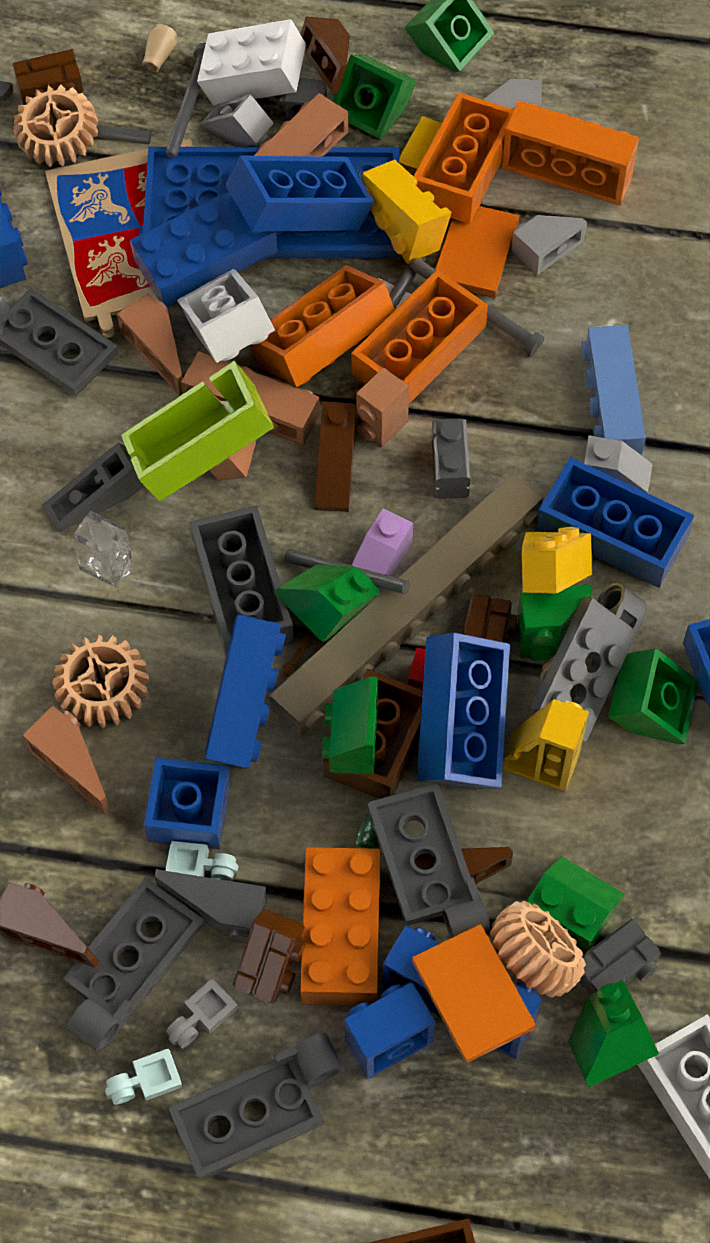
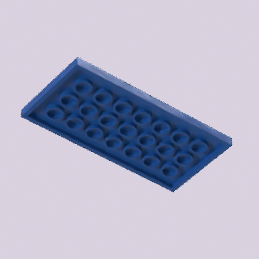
M148 147L143 233L229 191L226 183L239 157L254 156L260 147H180L179 153L175 158L167 157V147ZM333 147L323 157H348L361 179L362 173L392 160H396L399 163V147ZM369 211L359 230L276 231L278 252L267 257L399 258V254L394 250L386 232L378 227L374 215Z

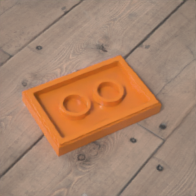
M479 206L470 224L452 218L435 270L438 269L469 292L495 298L512 246L513 232L519 224L520 215Z
M481 924L412 957V963L466 1064L536 1029V1023Z

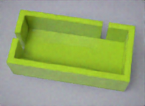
M235 361L209 377L211 383L227 400L224 404L220 402L202 381L121 434L128 454L132 458L131 461L138 479L159 501L167 498L274 428L255 385Z

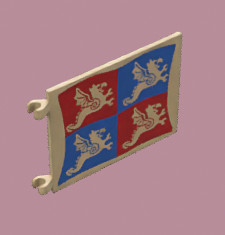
M191 139L182 141L181 147H193ZM168 144L156 147H167ZM148 148L45 171L84 321L88 322L98 319L101 335L107 339L115 337L111 316L117 315V313L147 293L157 302L159 301L134 261L130 243L131 239L143 234Z

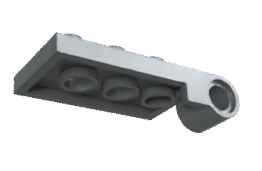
M32 288L10 309L7 302L0 295V346L75 397L119 353L116 344ZM52 333L55 335V338L49 342L38 340L43 334ZM69 350L80 352L79 356L74 359L63 357L65 352Z
M617 582L607 586L600 594L598 601L593 598L583 597L530 708L538 712L553 699L561 702L572 701L570 691L576 685L577 695L572 702L579 704L583 710L589 711L583 741L586 742L647 612L645 601ZM590 653L592 657V663L589 669L587 670L585 659L587 655Z
M438 782L368 802L367 809L406 926L442 916L450 939L479 924L482 925L487 936L490 935L491 928L486 909L478 893L474 878H471ZM409 821H418L423 825L424 831L418 836H410L405 833L403 826ZM421 854H428L435 859L436 864L429 870H422L415 865L414 860Z
M145 877L88 947L100 961L97 968L76 962L64 976V983L87 999L72 1015L67 1025V1030L96 1052H101L105 1049L205 925L204 919ZM147 922H159L163 926L161 933L154 938L144 936L141 931ZM126 950H134L139 954L137 963L131 967H124L118 963L120 954Z
M326 1033L310 1036L295 1046L275 1054L274 1060L168 1107L199 1182L324 1125V1120L309 1089L334 1078L343 1070ZM254 1102L260 1103L266 1108L265 1116L256 1122L249 1121L244 1116L245 1108ZM216 1119H225L231 1125L229 1133L222 1138H215L208 1132L210 1123Z

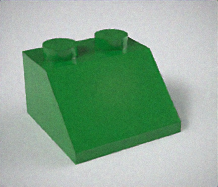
M430 0L405 26V30L421 53L455 72H460L494 34V31L473 0Z
M351 54L338 93H335L332 102L348 111L349 124L382 139L406 109L417 80L367 55Z
M315 565L278 587L274 594L324 642L343 629L381 591L357 567Z
M592 585L570 586L559 593L523 592V589L520 590L517 631L521 659L530 658L534 661H542L556 655L582 598H591Z
M656 648L628 653L618 673L608 717L630 733L679 745L686 744L698 680Z
M368 677L335 689L333 691V703H326L325 725H331L330 737H323L322 759H329L330 772L374 775L378 677Z
M561 856L544 873L526 902H529L531 905H538L544 912L548 911L550 916L558 920L563 928L568 929V934L577 941L576 946L585 954L592 948L625 894Z
M623 980L606 984L597 992L587 997L568 1043L588 1087L659 1055L644 1019Z

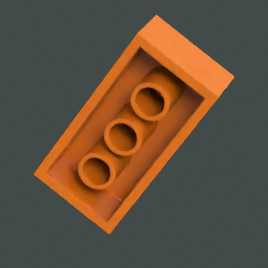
M458 92L413 176L417 179V185H415L423 193L430 191L434 195V201L432 202L440 209L447 207L452 212L450 218L468 224L471 223L503 161L505 128L514 109Z
M518 100L505 128L502 169L621 205L633 176L639 137Z
M345 265L273 317L270 321L275 331L268 334L267 339L255 345L250 344L261 369L297 388L307 383L312 376L324 367L333 364L347 350L357 346L362 339L380 326L395 311L385 282Z
M437 269L351 353L352 375L366 385L384 367L409 386L410 404L486 328L488 304Z
M306 847L303 925L305 928L302 939L306 941V946L302 953L300 992L302 1005L357 1006L364 1002L371 1005L377 1001L380 849Z

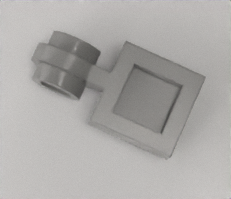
M212 978L184 1002V1008L191 1014V1017L187 1020L184 1016L177 1018L166 1030L170 1035L168 1040L174 1046L179 1045L183 1049L197 1037L198 1031L195 1027L198 1024L210 1034L237 1011L238 1005Z

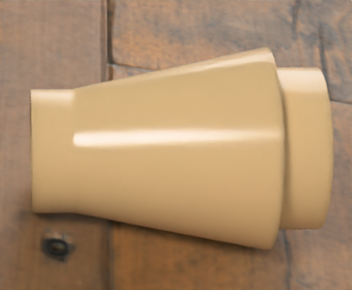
M156 24L153 29L149 30L145 56L142 62V66L146 70L159 72L161 65L177 45V33L171 27L164 24Z

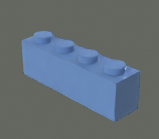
M628 325L588 327L587 340L581 342L582 360H588L589 369L585 370V382L587 389L592 388L593 397L589 399L590 415L597 419V425H594L593 434L595 437L623 441L642 455L646 436Z

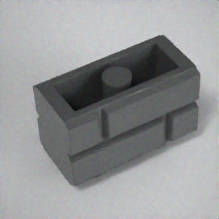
M443 419L432 421L431 442L435 498H466L469 496L470 491L466 420Z
M631 918L582 955L586 965L584 967L585 973L580 978L579 983L591 995L602 986L621 980L625 982L626 986L636 978L643 982L658 969L656 963L661 954L660 950L645 935V932L636 921Z

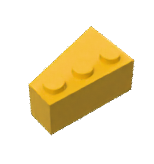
M396 160L363 172L361 180L375 202L370 211L375 217L376 224L381 230L386 232L394 250L402 255L406 263L409 264L414 258L420 259L439 251L452 212L447 207L440 209L432 202L434 201V195L430 191L423 193L415 186L417 185V179Z
M577 527L559 528L558 532H525L521 549L523 592L559 593L592 575L591 533H579V528Z
M553 699L512 731L503 753V770L566 792L580 755L589 711L583 710L575 702H561Z

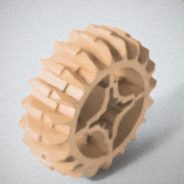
M48 85L47 92L41 93L36 89V97L26 96L27 105H18L19 114L14 116L15 126L13 130L18 146L29 159L34 158L35 162L39 165L46 161V164L51 168L55 161H58L64 167L65 160L70 159L76 163L77 154L86 156L87 151L85 147H93V138L98 136V118L94 114V107L87 100V97L83 93L78 94L73 87L66 91L65 87L60 85L57 90L53 91V88Z
M98 634L94 643H90L84 637L81 648L71 644L70 650L72 655L62 653L60 657L62 665H55L54 671L57 677L53 678L52 683L54 689L57 690L55 693L56 700L62 703L61 708L63 712H70L78 721L84 718L85 725L89 728L95 720H98L99 726L104 729L106 720L112 719L113 723L118 726L120 715L131 719L132 711L130 707L141 709L142 702L140 698L147 697L148 690L145 685L149 683V675L146 673V662L143 659L140 660V652L137 649L130 650V644L126 640L118 645L117 638L113 635L108 642H104L103 637ZM103 662H112L113 664H105ZM87 666H89V668H88V670L86 671V673H84V674L78 676V674H79L84 668H86ZM96 672L99 673L101 679H105L106 690H103L101 683H97ZM124 682H127L125 688L117 696L113 697L114 692L118 688L123 687ZM96 698L100 701H89L87 699Z
M515 901L512 905L502 910L491 924L492 930L490 935L493 939L492 945L499 951V958L505 961L507 969L514 972L516 979L520 978L525 982L527 988L533 987L538 994H546L551 998L554 996L561 997L565 992L568 993L585 973L584 967L586 964L582 958V950L576 946L577 941L571 938L568 934V929L563 928L558 920L551 917L548 911H542L538 905H531L526 901Z

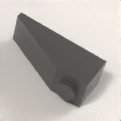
M120 443L115 444L43 504L57 531L62 532L129 499L144 487L143 483L138 479L131 461L132 458L128 454L126 446Z
M158 869L155 871V880L158 887L203 918L204 922L216 931L228 936L227 938L231 941L246 943L253 920L266 908L267 893L264 886Z

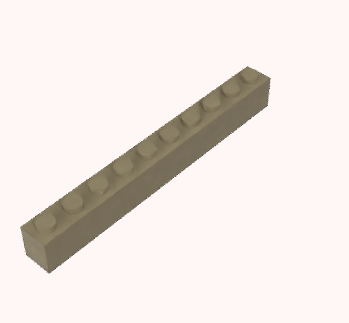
M512 473L398 577L410 583L406 594L385 589L271 693V710L300 737L309 729L311 731L316 730L325 720L326 703H333V691L362 680L367 669L375 671V668L383 660L386 662L390 661L398 653L400 645L408 637L413 639L421 632L426 620L432 615L436 617L441 614L447 607L448 600L454 594L463 593L470 586L472 578L480 570L485 572L493 565L496 555L503 549L509 550L519 539V534L527 527L531 529L537 524L539 509L543 504V497L516 474Z

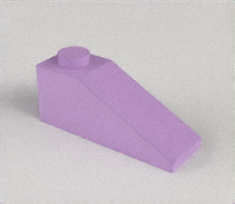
M383 508L367 532L352 566L392 576L413 543V522Z

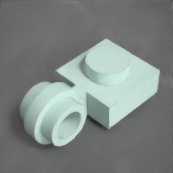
M171 841L165 871L204 877L205 871H210L211 878L232 881L233 876H236L239 866L236 864L234 856L225 853L215 854L214 859H208L209 848L206 844Z
M169 1048L132 1061L136 1076L129 1079L128 1074L123 1073L111 1077L106 1081L107 1088L105 1093L107 1098L112 1099L113 1104L117 1105L135 1097L134 1090L138 1087H141L145 1101L182 1088V1083Z

